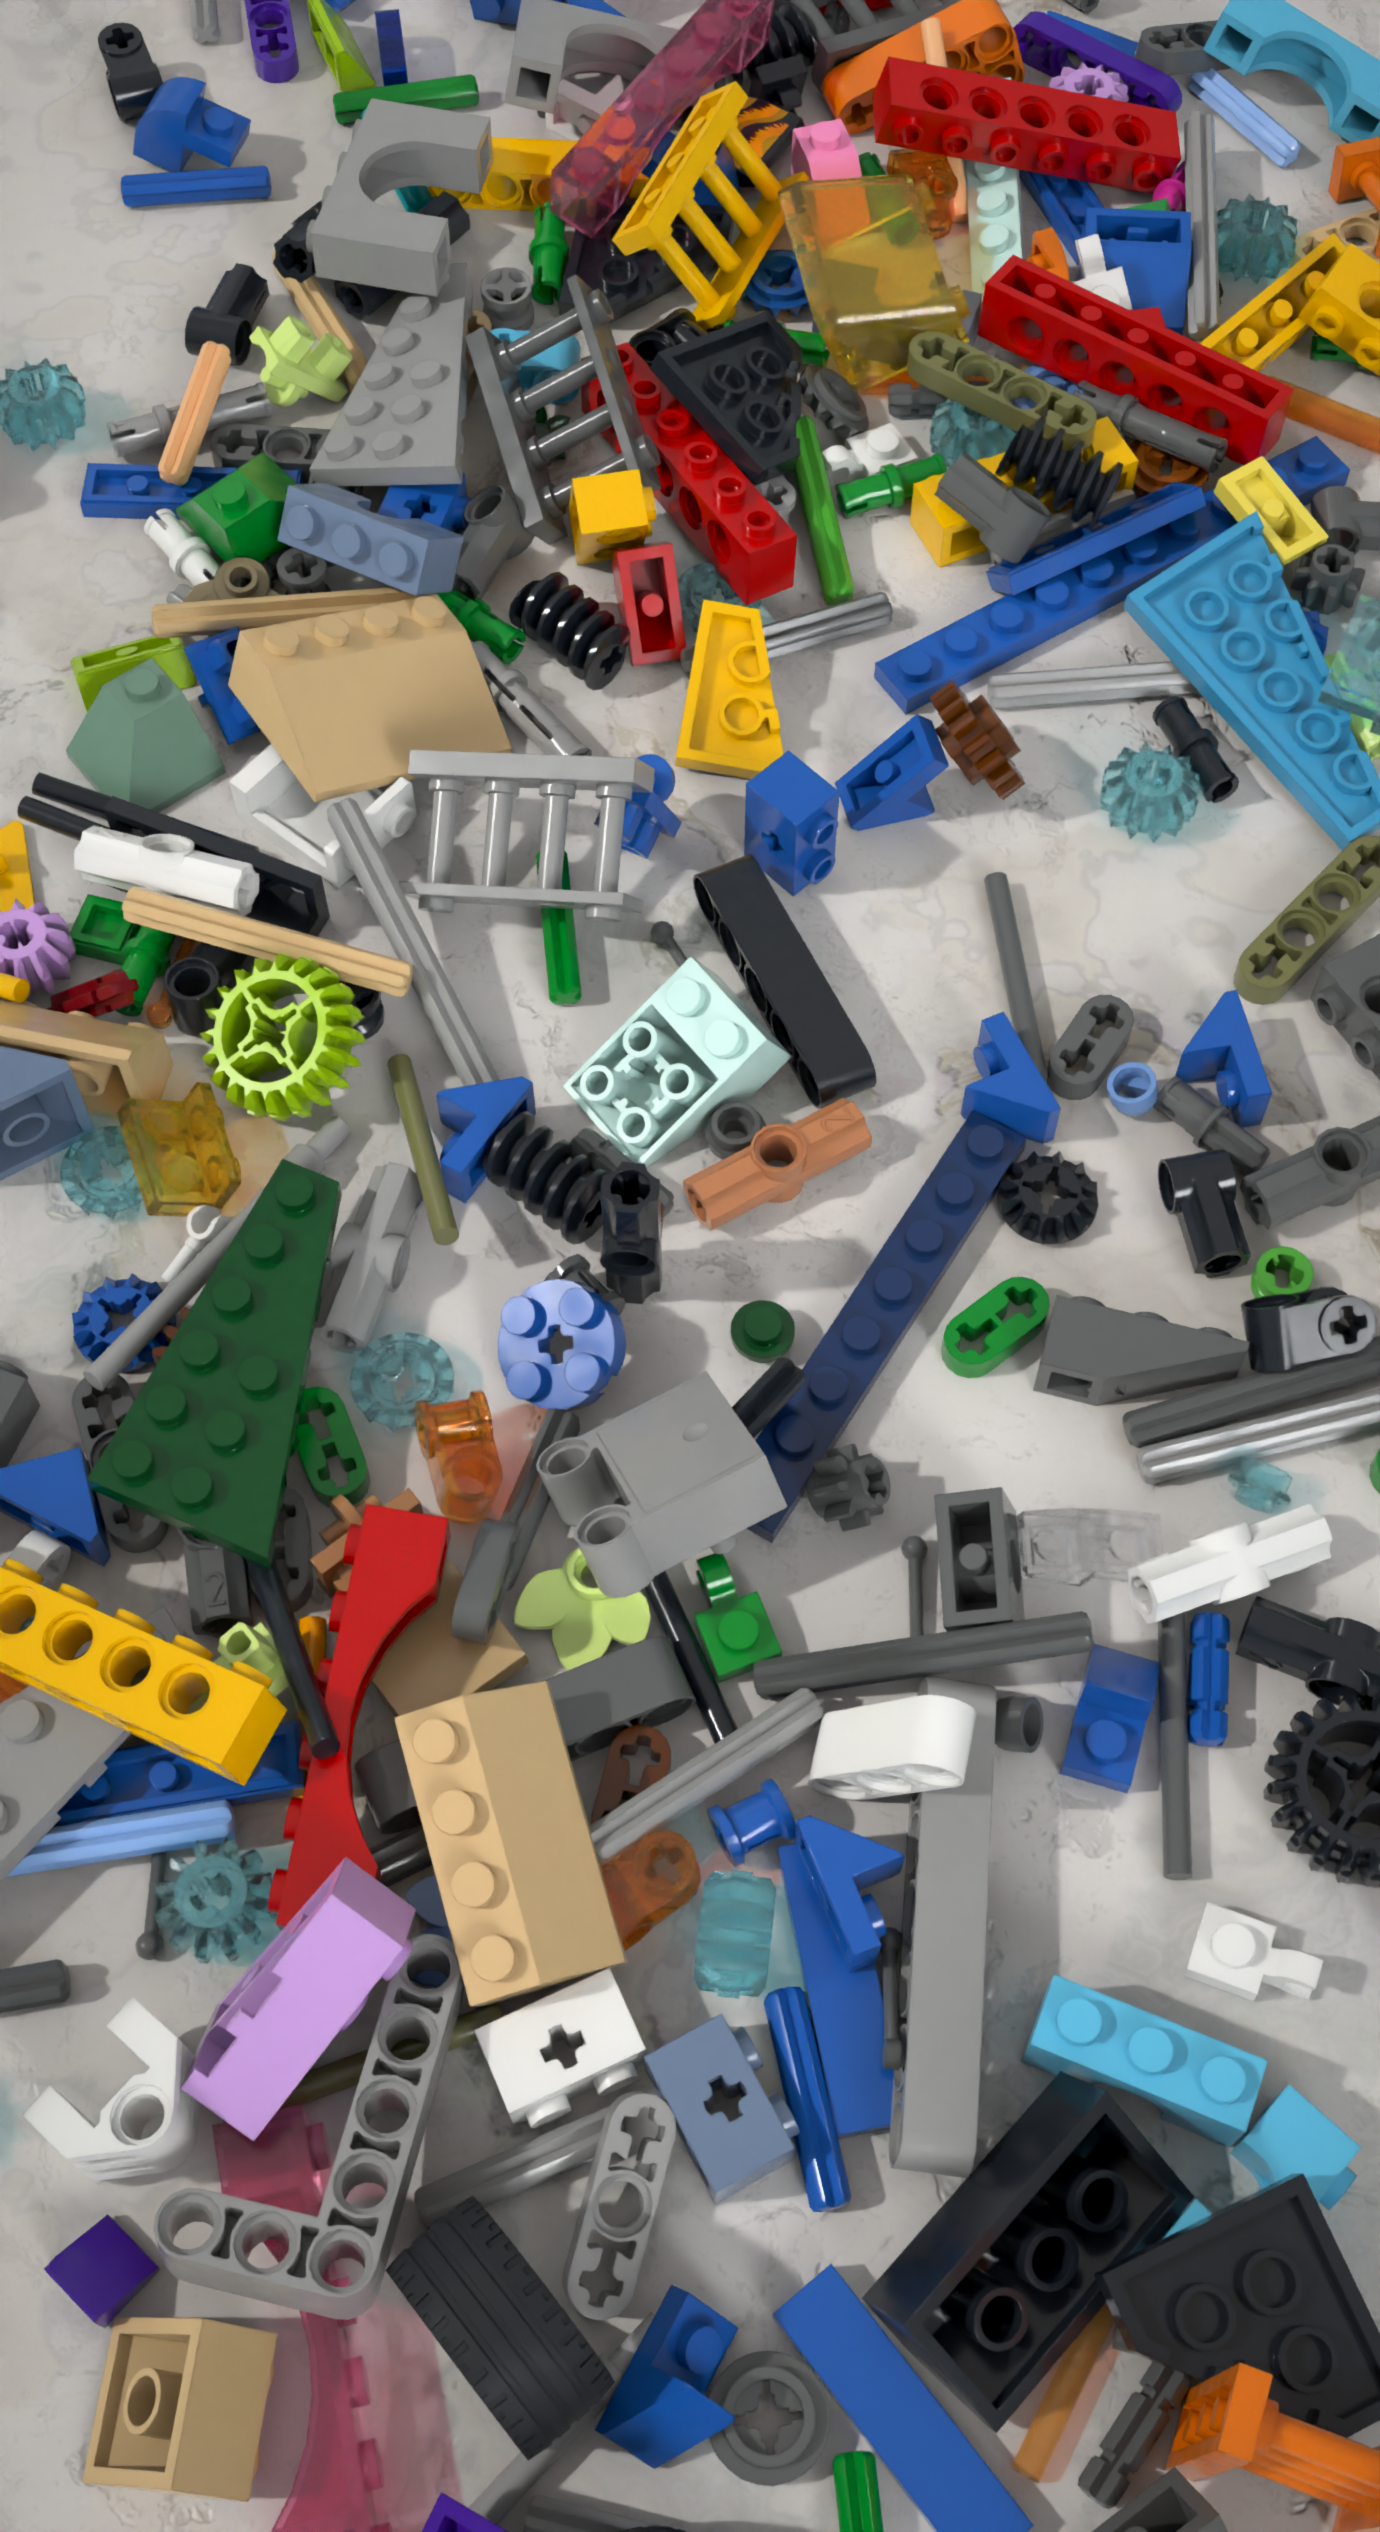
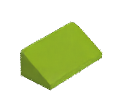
M307 0L311 33L340 92L367 89L375 86L376 80L345 21L325 0Z
M153 635L73 657V660H70L86 711H89L104 684L151 657L180 690L195 685V677L184 651L185 644L182 638L160 639Z

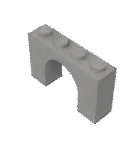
M521 0L504 103L554 114L559 84L563 78L582 71L606 72L629 79L650 94L656 106L653 137L661 127L677 136L700 97L714 91L718 38L553 0Z
M371 98L363 118L357 119L354 123L352 142L348 151L342 152L339 156L337 175L332 186L327 185L324 189L322 208L316 220L312 219L308 224L306 248L308 252L313 253L316 277L438 297L452 263L448 218L394 210L381 206L374 201L391 190L415 185L480 194L493 163L490 117Z

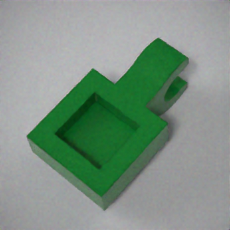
M714 1553L697 1559L696 1563L699 1570L696 1571V1576L709 1609L695 1613L694 1624L717 1682L720 1683L753 1671V1665L758 1660L782 1657V1650L758 1592L756 1591L738 1598L729 1566L723 1554Z

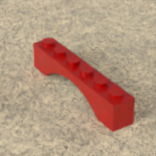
M366 1504L362 1525L351 1523L348 1529L343 1564L353 1567L348 1590H336L331 1606L329 1631L338 1633L333 1659L322 1657L316 1676L340 1742V1749L329 1758H315L312 1755L304 1733L299 1757V1769L309 1770L303 1798L292 1797L290 1800L283 1834L284 1840L294 1841L288 1870L276 1869L268 1900V1912L278 1914L276 1925L281 1931L345 1857L381 1883V1872L364 1840L354 1805L351 1763L355 1727L367 1689L384 1657L407 1628L438 1602L451 1538L449 1520L446 1517Z

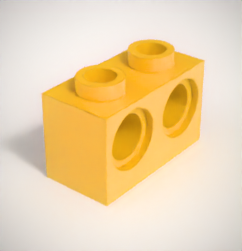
M639 469L572 478L568 514L577 565L611 560L610 549L642 545L646 537L652 536L651 521H656L655 500L652 487H642Z

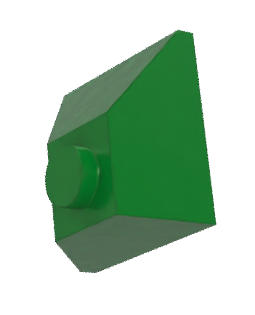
M261 452L177 507L176 512L178 517L225 562L233 558L246 557L261 563L287 545L277 540L288 485L298 484L264 452Z

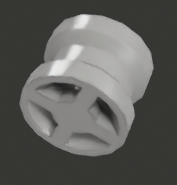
M509 267L494 269L487 273L481 280L480 292L484 303L482 312L489 317L492 330L509 328L527 331L534 321V307L531 302L533 289L530 277L524 271Z

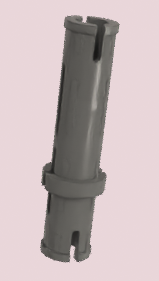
M1082 380L1078 384V389L1082 390L1083 394L1077 390H1074L1072 394L1093 406L1096 411L1097 420L1108 416L1123 438L1128 436L1206 469L1209 473L1217 471L1219 465L1214 460L1222 463L1227 452V439L1217 437L1141 405L1138 402L1139 398L1134 395L1125 394L1124 396H1119L1095 386L1087 380Z

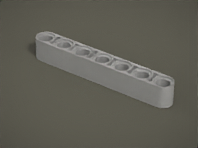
M924 1676L921 1680L917 1696L939 1695L954 1698L972 1706L977 1714L963 1784L953 1788L910 1793L901 1932L902 1946L900 1950L898 1982V2036L901 2041L902 2055L899 2070H894L889 2162L893 2169L968 2178L974 2165L978 2130L996 1691L993 1685Z

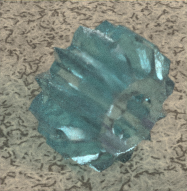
M1248 194L1244 202L1237 199H1229L1226 208L1217 211L1219 272L1234 273L1235 282L1242 277H1250L1255 284L1259 282L1262 276L1276 279L1280 270L1288 267L1296 248L1297 219L1288 216V205L1274 206L1271 204L1270 196L1260 201L1256 200L1251 194Z
M47 358L43 359L38 365H30L24 360L23 368L19 370L5 369V379L0 381V425L3 432H7L14 445L26 442L33 451L37 450L41 444L47 443L56 449L57 441L60 439L75 440V430L86 425L84 404L86 398L83 387L78 383L77 377H74L69 372L66 364L53 367Z
M947 398L944 403L937 404L936 411L932 415L929 443L931 445V452L935 454L940 453L946 467H950L962 454L967 453L977 461L1006 452L1017 432Z
M1147 741L1139 748V752L1124 747L1121 754L1118 755L1117 761L1109 762L1102 779L1104 786H1102L1100 793L1101 809L1109 812L1110 827L1126 825L1128 827L1129 839L1133 838L1138 832L1147 833L1153 843L1161 836L1162 831L1176 837L1179 830L1182 829L1184 822H1190L1191 817H1194L1198 805L1197 797L1200 789V775L1191 771L1190 756L1173 758L1170 744L1162 751H1154Z
M226 1837L219 1845L215 1856H212L205 1841L196 1840L193 1848L196 1861L188 1865L180 1857H171L169 1866L178 1877V1880L163 1881L156 1884L155 1893L159 1899L168 1903L155 1914L156 1922L162 1929H173L169 1943L177 1952L180 1953L194 1945V1956L199 1963L208 1964L213 1958L218 1945L221 1946L222 1951L230 1962L237 1961L240 1957L237 1940L245 1936L252 1944H262L265 1937L254 1921L270 1920L277 1916V1913L268 1912L269 1899L264 1898L270 1893L273 1874L271 1872H259L263 1859L255 1849L239 1856L238 1846L234 1839ZM214 1892L221 1897L227 1895L229 1902L220 1910L214 1905L207 1906L204 1900L207 1895Z
M731 1870V1873L713 1871L704 1881L694 1966V1979L699 1990L716 1992L719 1997L739 1999L740 1995L758 1997L766 1988L776 1899V1888L771 1878L752 1876L753 1872Z

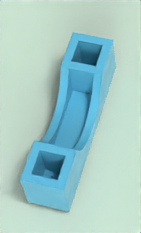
M1284 0L1229 1L1203 48L1205 52L1244 76L1264 69L1280 70L1293 74L1307 82L1320 95L1328 111L1329 129L1351 143L1380 137V60Z

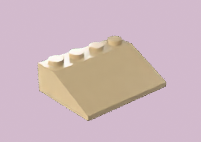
M437 594L239 632L228 686L314 802L392 785L400 777H404L408 781L417 779V777L408 774L410 750L511 753V744L467 631Z

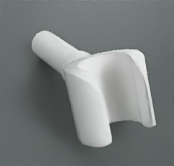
M200 1205L194 1207L188 1213L186 1219V1228L190 1236L184 1242L185 1245L162 1274L161 1278L171 1283L197 1254L204 1249L206 1244L210 1243L233 1218L220 1215L222 1210L213 1206Z

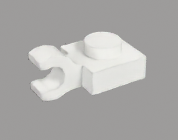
M1093 234L1075 240L1084 278L1072 283L1128 310H1133L1122 266L1106 271L1099 235Z
M892 422L845 439L844 446H831L821 452L823 461L829 467L826 473L831 492H836V484H844L880 473L879 469L883 465L893 463L895 467L918 461V456Z
M1207 1902L1184 1976L1254 2001L1258 1995L1261 1982L1277 1987L1289 1994L1309 1999L1311 1991L1316 1989L1323 1960L1300 1951L1273 1948L1271 1946L1277 1929L1276 1926Z

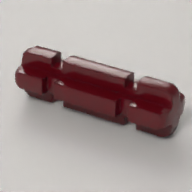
M115 970L52 995L50 997L51 1007L46 1009L67 1014L71 1011H81L94 1017H99L134 1003L133 992L139 990V985L135 978L129 980L124 970Z

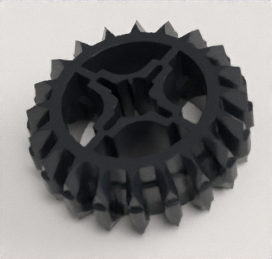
M1353 1692L1344 1695L1338 1709L1327 1698L1318 1700L1313 1707V1716L1303 1710L1293 1716L1290 1721L1292 1732L1280 1731L1273 1742V1746L1279 1754L1270 1755L1265 1762V1773L1276 1780L1267 1784L1263 1794L1264 1800L1284 1805L1272 1815L1270 1819L1272 1827L1285 1828L1292 1826L1295 1830L1286 1843L1288 1851H1299L1305 1844L1315 1853L1309 1860L1311 1871H1319L1327 1860L1336 1863L1334 1873L1338 1883H1346L1352 1877L1356 1867H1358L1361 1878L1368 1887L1375 1886L1380 1881V1838L1360 1837L1348 1833L1352 1825L1359 1822H1369L1380 1827V1697H1374L1366 1710L1363 1711ZM1335 1742H1356L1368 1745L1371 1749L1362 1755H1350L1338 1748L1330 1752L1323 1746ZM1371 1768L1372 1773L1365 1784L1370 1790L1364 1796L1365 1798L1361 1797L1350 1811L1348 1805L1355 1794L1350 1788L1356 1782L1355 1780L1359 1781L1367 1769ZM1307 1775L1314 1778L1312 1785L1319 1789L1329 1802L1330 1814L1328 1819L1320 1811L1311 1795Z

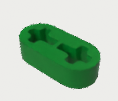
M1011 1277L998 1284L955 1316L946 1326L941 1347L942 1360L947 1368L956 1375L965 1378L981 1377L992 1371L1037 1337L1044 1329L1050 1306L1048 1294L1043 1286L1035 1280L1026 1277ZM1010 1300L1017 1306H1021L1026 1302L1032 1306L1029 1318L1020 1312L1004 1323L1002 1322L1007 1314ZM986 1332L989 1333L984 1339L981 1354L974 1349H969L964 1353L959 1350L962 1336L969 1342H972Z
M318 1386L306 1388L296 1439L300 1440L297 1451L311 1489L317 1500L329 1508V1501L339 1494H342L354 1506L368 1493L370 1476L364 1454L345 1405L339 1395L329 1388ZM320 1409L321 1413L326 1417L330 1437L322 1440L318 1439L314 1426L309 1423L308 1413ZM338 1455L345 1472H349V1483L342 1487H336L335 1482L330 1479V1470L326 1459Z

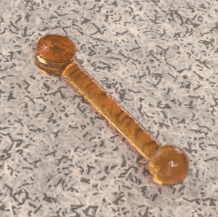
M183 937L174 962L189 957L193 945L197 941ZM165 986L158 1003L149 1006L146 1012L149 1024L155 1029L166 1028L172 1022V1014L169 1009L170 1004Z

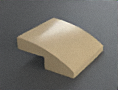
M446 1557L438 1602L407 1628L388 1651L371 1681L383 1703L395 1717L462 1695L490 1691L529 1663L525 1652L499 1618L487 1645L452 1637V1616L464 1575L448 1557ZM333 1632L334 1635H335L336 1638H337V1637H338V1633H337V1632Z

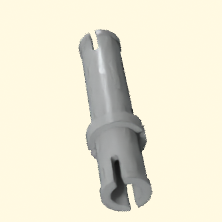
M260 382L254 386L220 394L206 432L217 430L219 427L227 424L244 423L262 417H271L272 411L269 398L264 399V395L267 394L264 384ZM164 404L153 406L152 413L114 423L113 421L107 423L111 442H115L113 448L117 457L161 444L165 448L180 405L166 409Z
M483 641L472 643L498 712H504L544 754L592 755V751L582 744L557 716L528 688L526 677L519 670L509 669L490 651L489 646ZM497 679L516 697L515 700L496 683ZM534 716L553 735L552 739L533 720Z

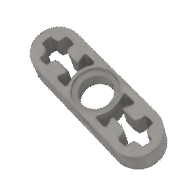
M631 2091L621 2095L611 2104L606 2113L563 2270L562 2284L567 2299L579 2313L594 2320H607L619 2315L626 2309L633 2297L676 2137V2120L671 2108L661 2098L645 2091ZM641 2106H650L648 2118L659 2125L656 2138L644 2137L640 2142L636 2161L639 2163L651 2164L647 2178L627 2167H608L613 2152L625 2159L628 2158L632 2136L621 2129V2124L625 2116L637 2117ZM617 2181L632 2183L640 2196V2207L637 2215L632 2221L622 2226L607 2224L599 2212V2199L602 2192L608 2185ZM593 2229L613 2241H630L628 2252L625 2255L612 2247L607 2271L618 2280L614 2292L602 2290L597 2302H589L590 2291L579 2282L582 2271H595L601 2258L603 2247L598 2243H588L590 2232Z

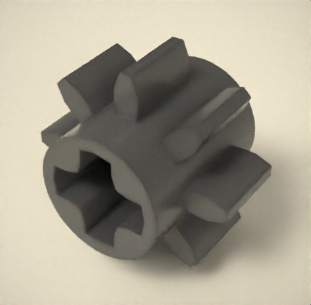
M1326 544L1316 549L1314 553L1308 552L1303 555L1299 567L1295 569L1291 583V589L1302 591L1301 605L1311 611H1319V614L1326 615L1337 611L1341 605L1347 608L1353 607L1357 591H1360L1365 575V569L1354 568L1355 553L1340 545Z
M850 1444L827 1450L826 1459L814 1461L815 1471L808 1478L807 1494L813 1510L818 1516L824 1518L825 1522L839 1520L842 1532L870 1526L871 1516L883 1514L884 1509L882 1505L888 1501L891 1489L888 1472L878 1458L874 1457L871 1453L859 1456L856 1445Z

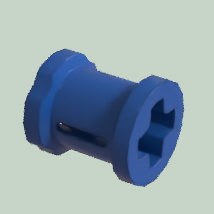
M773 1779L762 1782L760 1792L723 1809L716 1804L707 1809V1814L717 1840L727 1859L734 1867L745 1863V1854L780 1837L790 1841L795 1836L796 1823L782 1792Z

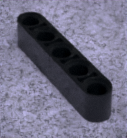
M751 854L694 875V890L704 916L772 1035L791 1054L792 1057L788 1060V1063L811 1103L817 1109H820L843 1097L847 1098L876 1085V1072L865 1044L756 859Z

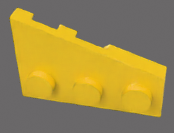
M703 599L675 766L752 779L783 755L780 737L781 727L778 710L774 704L770 681L771 671L759 609Z

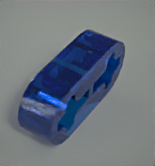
M399 9L375 11L384 86L408 83Z

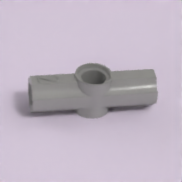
M388 1162L384 1166H375L353 1223H344L337 1235L331 1256L330 1268L332 1276L322 1297L318 1322H315L313 1330L314 1338L323 1341L331 1349L349 1354L355 1351H366L388 1292H396L401 1285L410 1255L409 1237L423 1203L417 1174L410 1167L393 1162Z

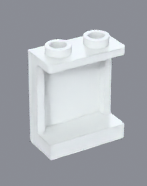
M272 744L229 781L238 818L315 873L321 875L322 878L338 889L355 873L328 822L327 809L329 806L346 798L357 801L381 849L394 837L398 838L404 835L417 817L413 785L404 777H400L392 785L314 802Z

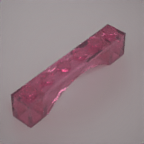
M706 0L552 169L550 212L592 239L622 205L649 156L683 111L716 81L730 74L740 73L769 41L775 0Z
M300 2104L279 2109L254 2142L227 2122L212 2125L222 2194L318 2217L324 2198L320 2170L332 2167L330 2147L323 2122L312 2125L311 2117ZM278 2240L263 2242L278 2263L285 2258L289 2250L286 2244ZM335 2261L326 2268L322 2277L326 2283L334 2287L352 2285L349 2276L337 2278ZM300 2311L309 2346L312 2392L307 2438L291 2493L272 2532H393L390 2522L377 2524L372 2491L384 2488L383 2466L377 2439H363L359 2407L371 2404L369 2382L363 2357L350 2358L345 2329L346 2326L357 2324V2317L349 2320L333 2319Z

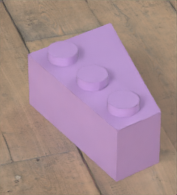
M345 1857L216 2005L180 2089L254 2142L302 2078L313 2067L340 2030L344 2031L356 2019L369 1997V1992L380 1978H383L385 1981L390 1980L405 1963L413 1948V1943L407 1939L416 1909Z

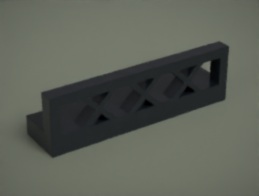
M112 796L104 807L109 827L116 831L139 837L154 834L181 835L194 842V850L252 864L255 873L259 874V893L252 904L251 912L244 917L316 937L319 936L330 918L323 881L319 874ZM131 826L138 828L140 831L131 828ZM110 886L125 893L128 892V890ZM292 888H295V889H297V890H300V891L304 892V894L299 893V892H296V891H294Z

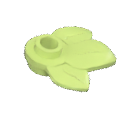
M579 1547L568 1555L562 1568L540 1572L526 1584L518 1599L514 1614L515 1625L519 1628L531 1630L552 1629V1642L557 1658L567 1671L604 1656L609 1649L612 1639L627 1645L645 1640L651 1620L649 1604L641 1592L627 1597L612 1598L605 1596L599 1587L593 1588L584 1584L582 1581L583 1577L590 1572V1569Z

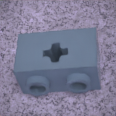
M721 2013L644 2056L645 2072L658 2097L664 2100L671 2108L676 2120V2131L715 2205L793 2160L795 2147L790 2138L800 2133L799 2128L782 2096L777 2092L768 2098L754 2073V2071L763 2067V2064L751 2038L742 2026L731 2031ZM720 2088L728 2099L738 2095L741 2097L738 2102V2118L729 2122L727 2116L722 2111L712 2115L708 2113L712 2109V2093Z

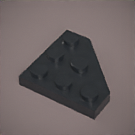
M583 193L559 299L560 315L575 308L567 283V279L574 275H577L593 290L599 288L605 294L614 315V319L609 321V323H613L683 284L656 250L649 251L645 248L625 256L612 241L638 198ZM698 204L730 244L734 221L721 206ZM677 214L670 225L673 228L672 237L702 274L718 265L717 262Z
M769 311L657 352L650 370L754 486L792 470L800 456V439L796 438V424L801 417V385L797 384V371L802 364V348Z
M1303 2173L1291 2174L1094 2274L1129 2352L1202 2382L1239 2362L1273 2375L1268 2398L1279 2402L1280 2413L1346 2438L1380 2420V2333Z

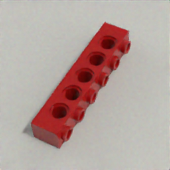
M888 56L872 95L875 143L1149 194L1154 193L1155 188L1161 181L1170 179L1181 160L1177 118L1174 111Z
M1012 255L985 284L977 332L978 336L1076 384H1079L1082 380H1087L1091 384L1119 396H1124L1125 394L1134 395L1139 398L1138 402L1147 408L1217 437H1223L1228 440L1225 457L1242 465H1246L1261 456L1265 457L1278 442L1294 392L1293 388L1015 255Z
M628 342L617 345L616 347L644 433L650 436L660 456L661 463L656 466L662 488L653 492L655 499L745 605L793 587L797 534L709 434L704 431L684 406L669 392L667 387L650 370L648 364ZM598 378L581 386V411L584 415L606 404ZM614 426L600 432L617 454L622 452Z

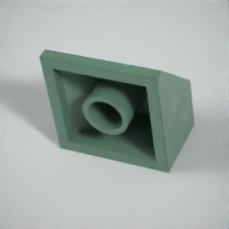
M152 657L102 686L66 749L68 758L97 792L111 797L115 796L158 813L226 773L223 762L185 695Z

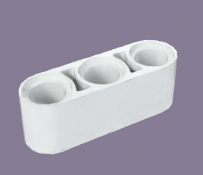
M920 1695L825 1713L820 1723L808 1785L824 1795L852 1801L961 1786L965 1779L977 1712L972 1706L954 1698L939 1695Z

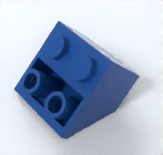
M1086 207L1081 238L1093 234L1099 235L1106 271L1122 266L1132 309L1159 307L1166 328L1183 335L1192 250L1191 212ZM1078 257V280L1084 278Z

